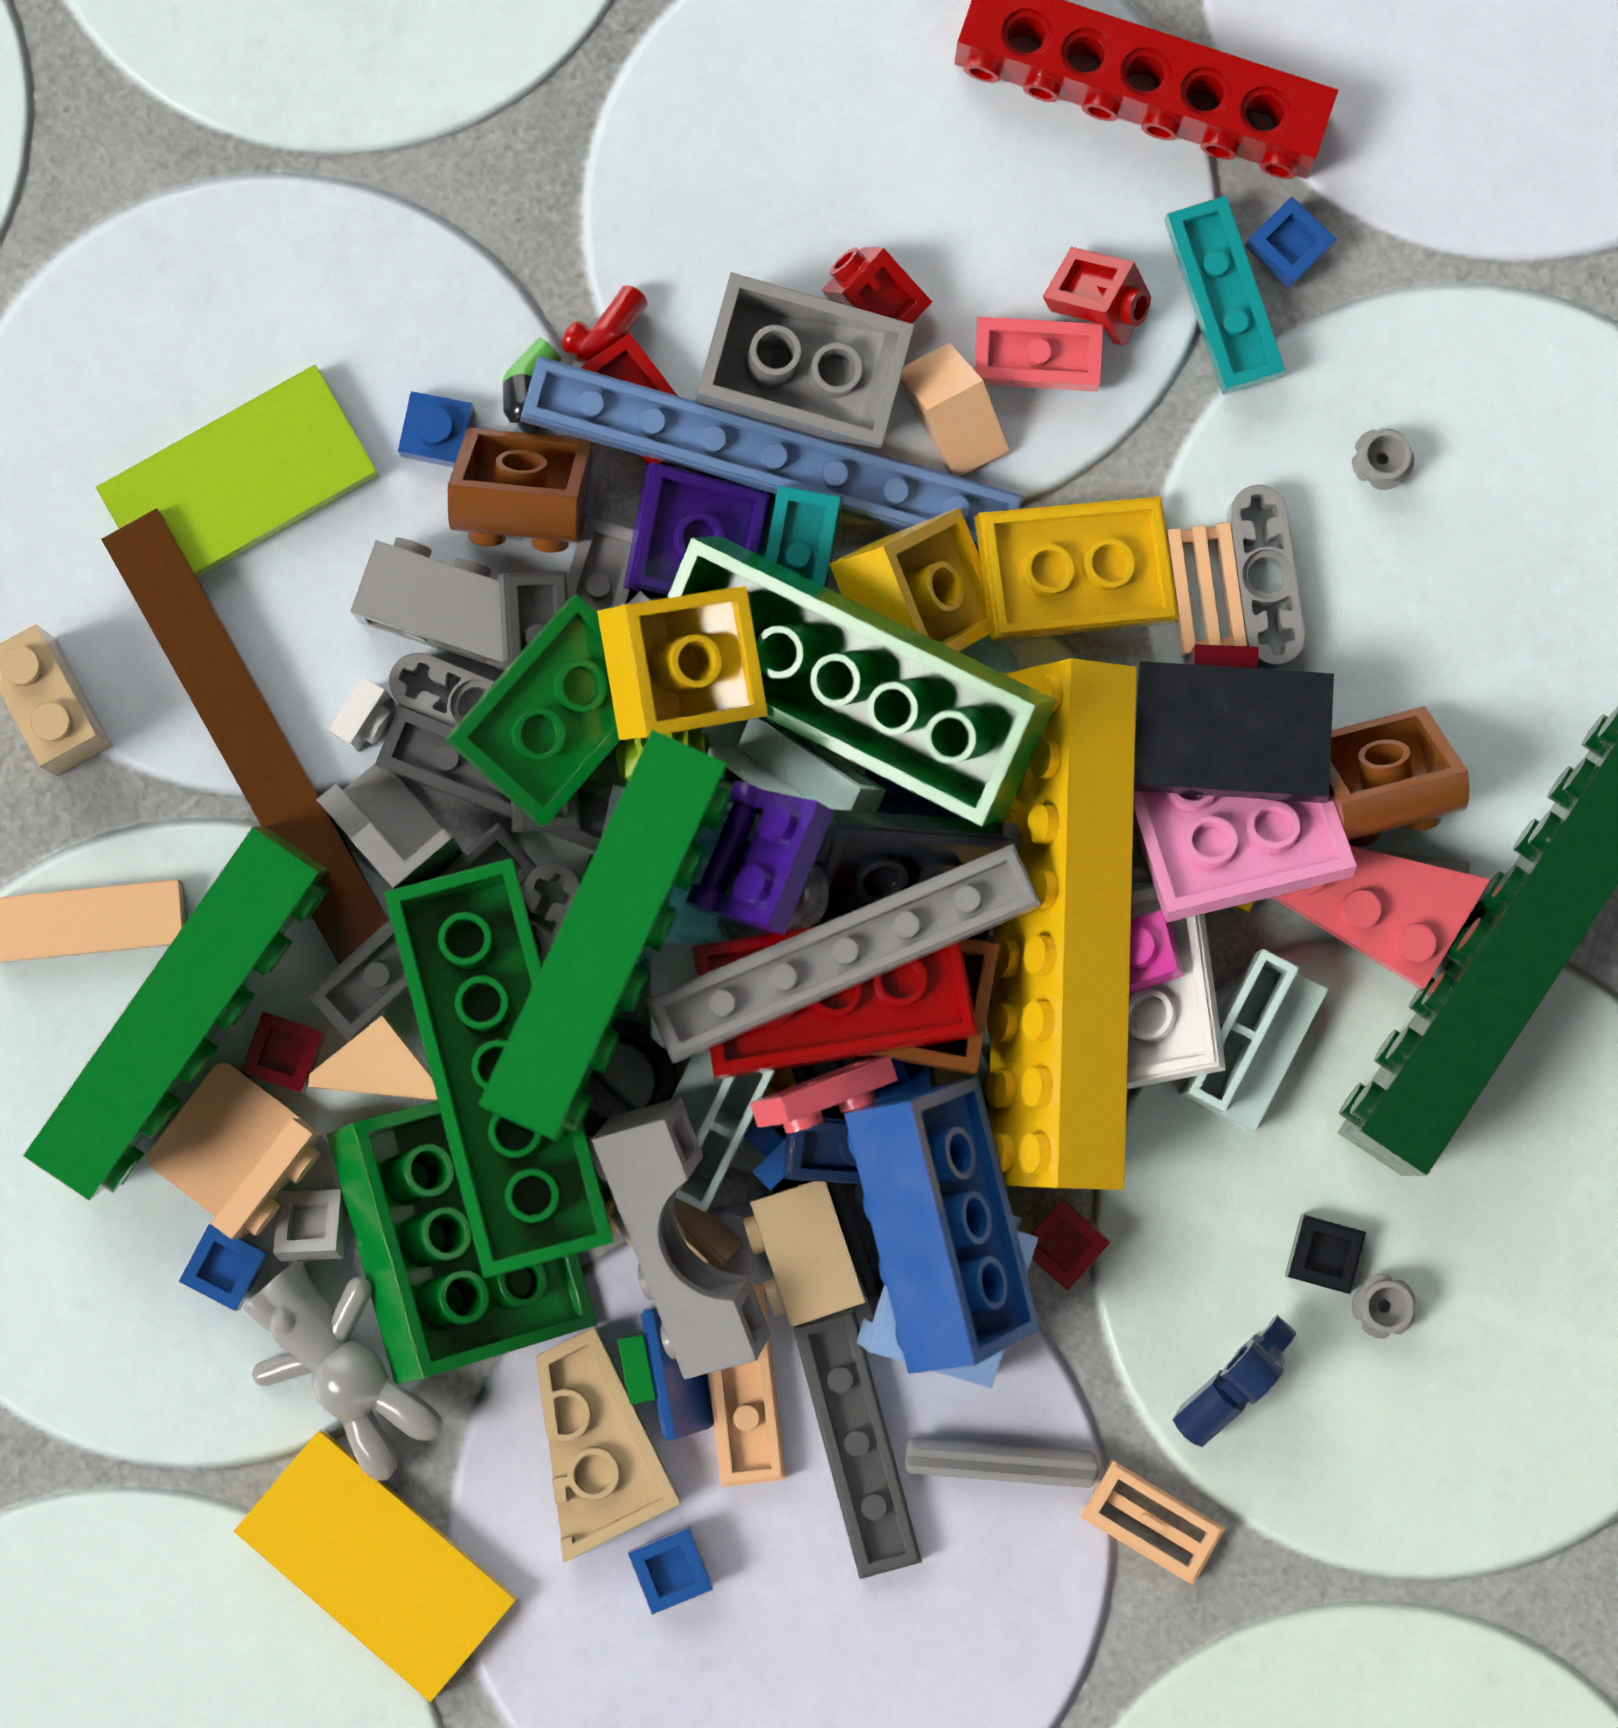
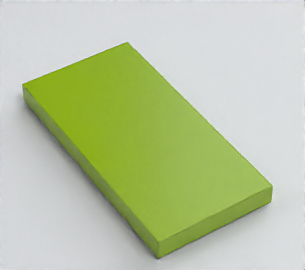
M316 364L95 488L119 529L157 508L198 578L373 480L379 474Z

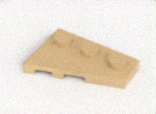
M596 1326L536 1356L545 1430L548 1436L553 1473V1490L561 1533L560 1542L563 1563L672 1509L682 1502L635 1405L629 1404L627 1388Z

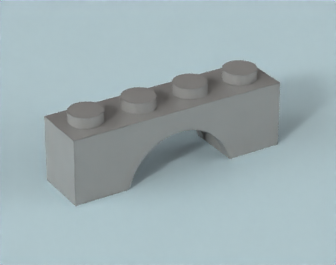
M681 1097L609 1117L592 1139V1161L599 1178L602 1181H608L615 1199L616 1224L623 1239L632 1243L639 1262V1284L645 1297L648 1300H654L662 1321L661 1339L667 1355L671 1359L677 1360L684 1379L756 1361L771 1333L749 1275L728 1273L705 1263L685 1243L676 1223L674 1205L677 1189L689 1179L703 1158Z

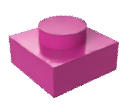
M1162 910L1132 919L1130 929L1129 994L1185 976L1172 923H1166Z

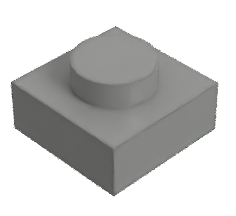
M342 1190L279 1192L278 1204L280 1207L276 1215L273 1254L281 1262L343 1259L347 1208Z

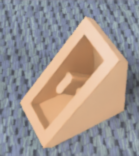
M950 342L903 367L899 384L950 475L963 478L1009 453L1007 442L984 381Z
M384 1016L377 1019L309 1075L308 1087L438 1101L429 1067L392 1020Z

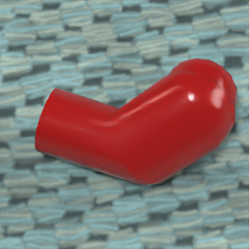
M622 286L592 329L582 321L571 323L561 341L563 350L577 356V362L587 363L629 333L648 305L645 295L633 286Z

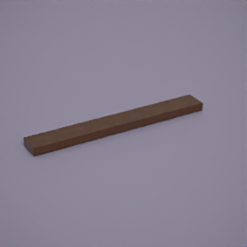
M156 508L103 537L101 540L261 827L266 826L328 869L321 883L329 887L330 890L312 915V918L337 963L340 965L382 927L389 918L333 818L317 801L320 797L319 793L161 512Z

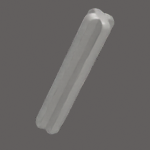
M912 1437L906 1443L905 1468L910 1474L1090 1488L1094 1486L1096 1481L1097 1458L1090 1451Z

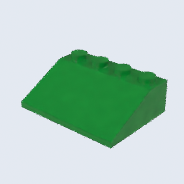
M438 1101L353 1122L326 1134L365 1278L372 1287L370 1296L395 1383L401 1384L427 1378L597 1325L577 1254L498 1276L483 1278Z

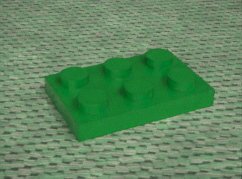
M578 594L568 598L444 739L539 827L547 826L620 741L598 613Z

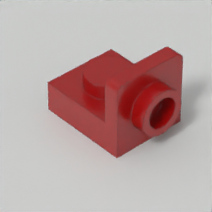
M854 247L848 250L833 264L829 271L833 278L822 289L823 294L830 301H841L844 305L913 324L932 303L931 299L885 248L862 247L861 249Z
M1070 247L1045 291L1043 299L1051 312L1102 324L1113 344L1126 346L1136 327L1140 326L1148 315L1151 294L1135 262Z

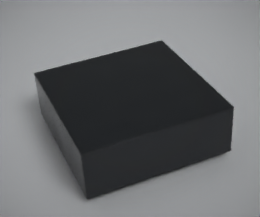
M1301 1214L1285 1277L1351 1294L1366 1232Z

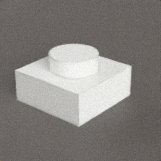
M363 676L329 728V731L338 740L360 752L366 741L374 744L385 732L393 716V712L387 709L393 699L385 689Z

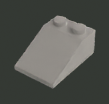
M730 272L695 401L821 438L881 448L914 324Z

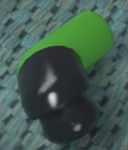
M541 337L509 368L502 380L503 413L510 423H517L518 427L526 433H532L541 428L540 426L521 421V414L537 357L540 356L557 362L562 360L558 352Z

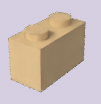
M35 624L0 643V695L39 767L59 776L113 746L56 639Z
M812 1181L750 1202L754 1215L742 1219L754 1256L766 1252L774 1277L762 1280L774 1318L787 1314L790 1327H794L865 1303L826 1182Z

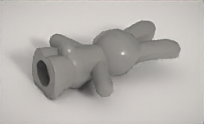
M296 1261L277 1275L243 1306L244 1311L270 1332L274 1340L289 1352L257 1363L252 1371L253 1380L260 1386H270L312 1372V1388L316 1400L324 1410L342 1421L349 1444L360 1468L374 1480H387L397 1468L396 1451L381 1428L372 1409L377 1410L409 1437L423 1441L432 1440L439 1435L443 1428V1420L432 1406L389 1379L382 1360L374 1350L359 1342L350 1340L371 1295L372 1287L370 1282L363 1277L351 1279L334 1310L330 1301L317 1292L308 1276V1269L303 1261Z

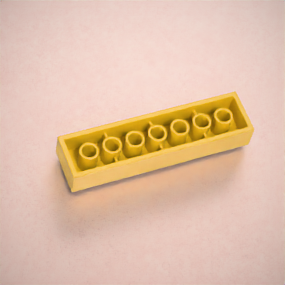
M1070 658L1005 674L1057 700L1006 818L998 821L1017 824L1022 835L1017 852L1041 903L1039 908L994 927L993 943L1000 945L992 984V1007L987 1018V1029L991 1038L990 1073L986 1079L985 1093L989 1102V1122L1005 1186L1125 1189L1137 669L1135 666Z

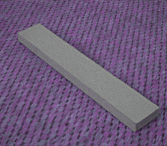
M1014 844L652 996L646 999V1003L672 1063H676L1039 908L1041 903Z

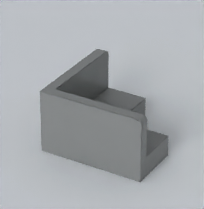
M375 764L344 790L335 783L317 799L393 889L435 879L463 853V850L450 832L440 826L399 777L394 773L378 768Z

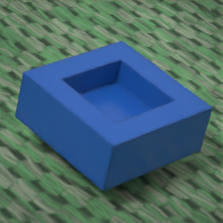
M1291 196L1248 239L1245 247L1290 289L1334 245L1336 238Z
M411 391L398 447L400 457L454 468L467 428L471 427L475 410L473 404Z
M210 1223L178 1282L235 1312L240 1311L270 1252L243 1238L230 1239Z
M690 1526L681 1528L628 1551L629 1558L652 1615L713 1590L714 1586Z

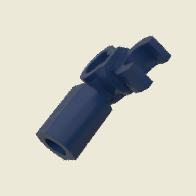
M1278 1314L1272 1318L1260 1336L1258 1334L1253 1335L1237 1350L1234 1357L1223 1370L1218 1371L1179 1407L1172 1420L1179 1432L1192 1444L1200 1447L1206 1445L1243 1412L1248 1402L1254 1404L1261 1399L1284 1372L1285 1360L1283 1351L1294 1339L1296 1331Z

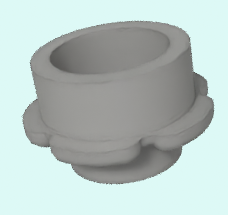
M1392 429L1370 430L1364 433L1355 444L1357 453L1352 458L1353 471L1361 481L1368 480L1371 482V486L1375 489L1388 490L1396 487L1399 484V480L1408 477L1413 469L1414 455L1411 452L1410 444L1398 431ZM1385 454L1388 457V463L1384 465L1379 464L1377 455Z
M1376 1274L1367 1278L1363 1283L1364 1288L1356 1291L1352 1300L1353 1315L1362 1321V1329L1367 1334L1376 1338H1387L1391 1333H1404L1410 1328L1415 1318V1296L1410 1286L1403 1280H1392L1387 1274ZM1382 1300H1387L1390 1308L1387 1312L1383 1313L1379 1310L1378 1304Z

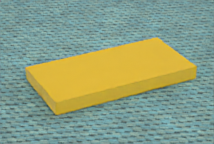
M323 1429L317 1431L233 1531L429 1702L435 1698L518 1598L385 1482L369 1477L360 1468L356 1457Z

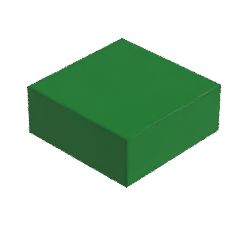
M644 1332L621 1336L617 1341L629 1404L656 1400Z

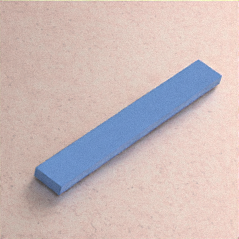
M540 356L537 357L521 414L522 422L641 456H648L669 464L777 494L779 485L844 497L841 513L900 530L950 510L961 508L977 552H979L974 517L981 512L1021 509L1024 496Z

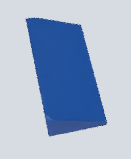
M656 1306L645 1308L640 1315L662 1437H666V1441L674 1440L709 1429L713 1426L714 1417L706 1374L688 1379L683 1378L677 1360L671 1359L664 1349L661 1339L662 1321Z

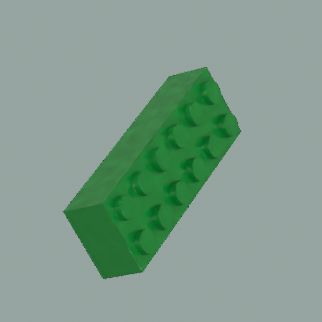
M724 537L691 538L667 598L747 586L768 716H765L766 718L980 826L1006 818L1057 703L1056 699Z
M651 730L479 1101V1106L557 1143L560 1142L564 1131L574 1135L578 1133L593 1099L590 1098L591 1095L583 1092L593 1069L603 1074L606 1072L621 1038L619 1037V1032L612 1030L621 1008L631 1013L635 1009L649 977L647 976L648 970L640 967L649 947L658 952L662 950L676 919V908L669 906L676 887L687 892L690 889L704 857L702 854L705 847L697 844V841L704 827L713 831L717 830L729 804L733 786L725 783L727 763Z
M266 826L252 827L23 1154V1157L89 1201L104 1189L114 1193L120 1184L123 1186L145 1155L144 1152L136 1148L144 1135L152 1139L157 1131L161 1132L180 1106L182 1100L173 1094L182 1081L189 1085L194 1078L198 1079L217 1053L219 1047L210 1040L219 1027L227 1031L231 1025L235 1026L254 1000L256 994L247 987L256 974L260 973L266 976L268 972L272 973L289 950L293 941L284 934L295 918L301 922L305 919L309 920L329 892L330 888L321 883L328 869Z
M510 858L384 892L483 1278L498 1276L614 1244L615 1240L598 1175L593 1165L584 1122L576 1135L564 1131L560 1142L557 1143L491 1113L478 1105L542 968L513 859Z

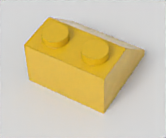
M961 508L950 510L874 541L829 564L841 595L958 652L990 634L980 557Z
M747 586L626 604L597 611L619 740L649 737L651 730L661 734H668L768 716Z

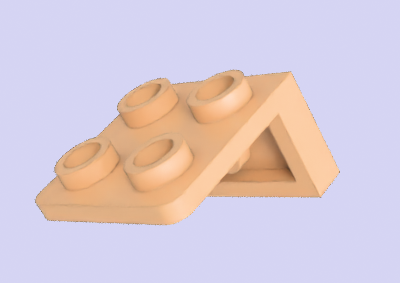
M222 1062L213 1067L147 1154V1162L156 1172L214 1215L215 1218L211 1222L213 1226L230 1239L246 1238L250 1232L257 1236L268 1225L280 1207L274 1201L278 1193L283 1190L290 1180L297 1184L308 1173L320 1155V1152L314 1148L323 1138L324 1134L247 1075L240 1072L234 1065Z

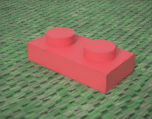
M978 316L974 370L982 378L985 385L1098 392L1101 377L1103 325Z
M870 1058L855 1061L750 1102L758 1127L783 1124L786 1134L822 1123L824 1119L821 1110L838 1104L840 1112H846L877 1101L875 1089L898 1079L891 1058Z

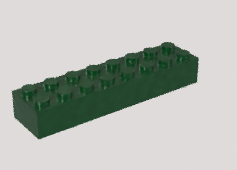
M1618 706L1609 717L1602 714L1597 719L1581 744L1589 750L1584 759L1581 760L1575 769L1568 766L1553 784L1547 795V798L1555 802L1550 811L1541 821L1534 818L1520 834L1513 846V850L1520 854L1519 858L1506 874L1501 871L1497 872L1484 889L1478 902L1486 908L1471 927L1466 923L1463 924L1445 954L1451 961L1437 979L1432 977L1424 989H1418L1412 998L1409 1008L1416 1012L1408 1026L1401 1033L1394 1029L1379 1048L1374 1057V1062L1381 1067L1372 1081L1366 1086L1361 1082L1358 1083L1339 1110L1338 1114L1346 1120L1337 1133L1401 1176H1427L1618 885Z

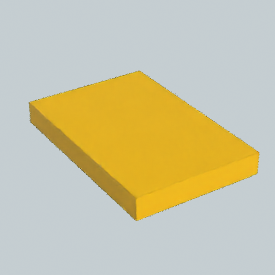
M1161 496L981 512L974 517L991 642L1173 624L1179 620Z

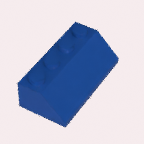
M968 1077L891 1097L845 1113L848 1128V1146L856 1160L864 1192V1211L872 1225L880 1257V1276L888 1290L896 1322V1341L903 1352L908 1374L977 1365L1041 1331L979 1077Z

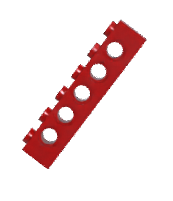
M971 0L957 41L954 61L955 65L964 67L966 74L979 81L996 83L1001 79L1022 86L1023 91L1027 95L1037 100L1056 102L1059 98L1082 106V110L1087 115L1102 121H1115L1117 118L1141 125L1143 132L1160 140L1172 141L1178 137L1200 144L1203 152L1218 159L1233 160L1236 157L1258 163L1263 172L1280 179H1293L1295 176L1307 178L1316 160L1339 90L1065 0ZM1018 35H1027L1035 39L1040 48L1031 53H1022L1015 50L1010 45L1009 40ZM1077 54H1085L1092 57L1097 62L1099 68L1092 72H1080L1070 65L1068 59ZM1136 73H1143L1152 77L1158 88L1149 92L1138 91L1130 85L1127 78ZM1196 92L1205 93L1214 100L1217 108L1211 111H1199L1190 105L1186 96ZM1251 112H1263L1273 119L1276 128L1269 131L1258 130L1248 122L1246 115Z

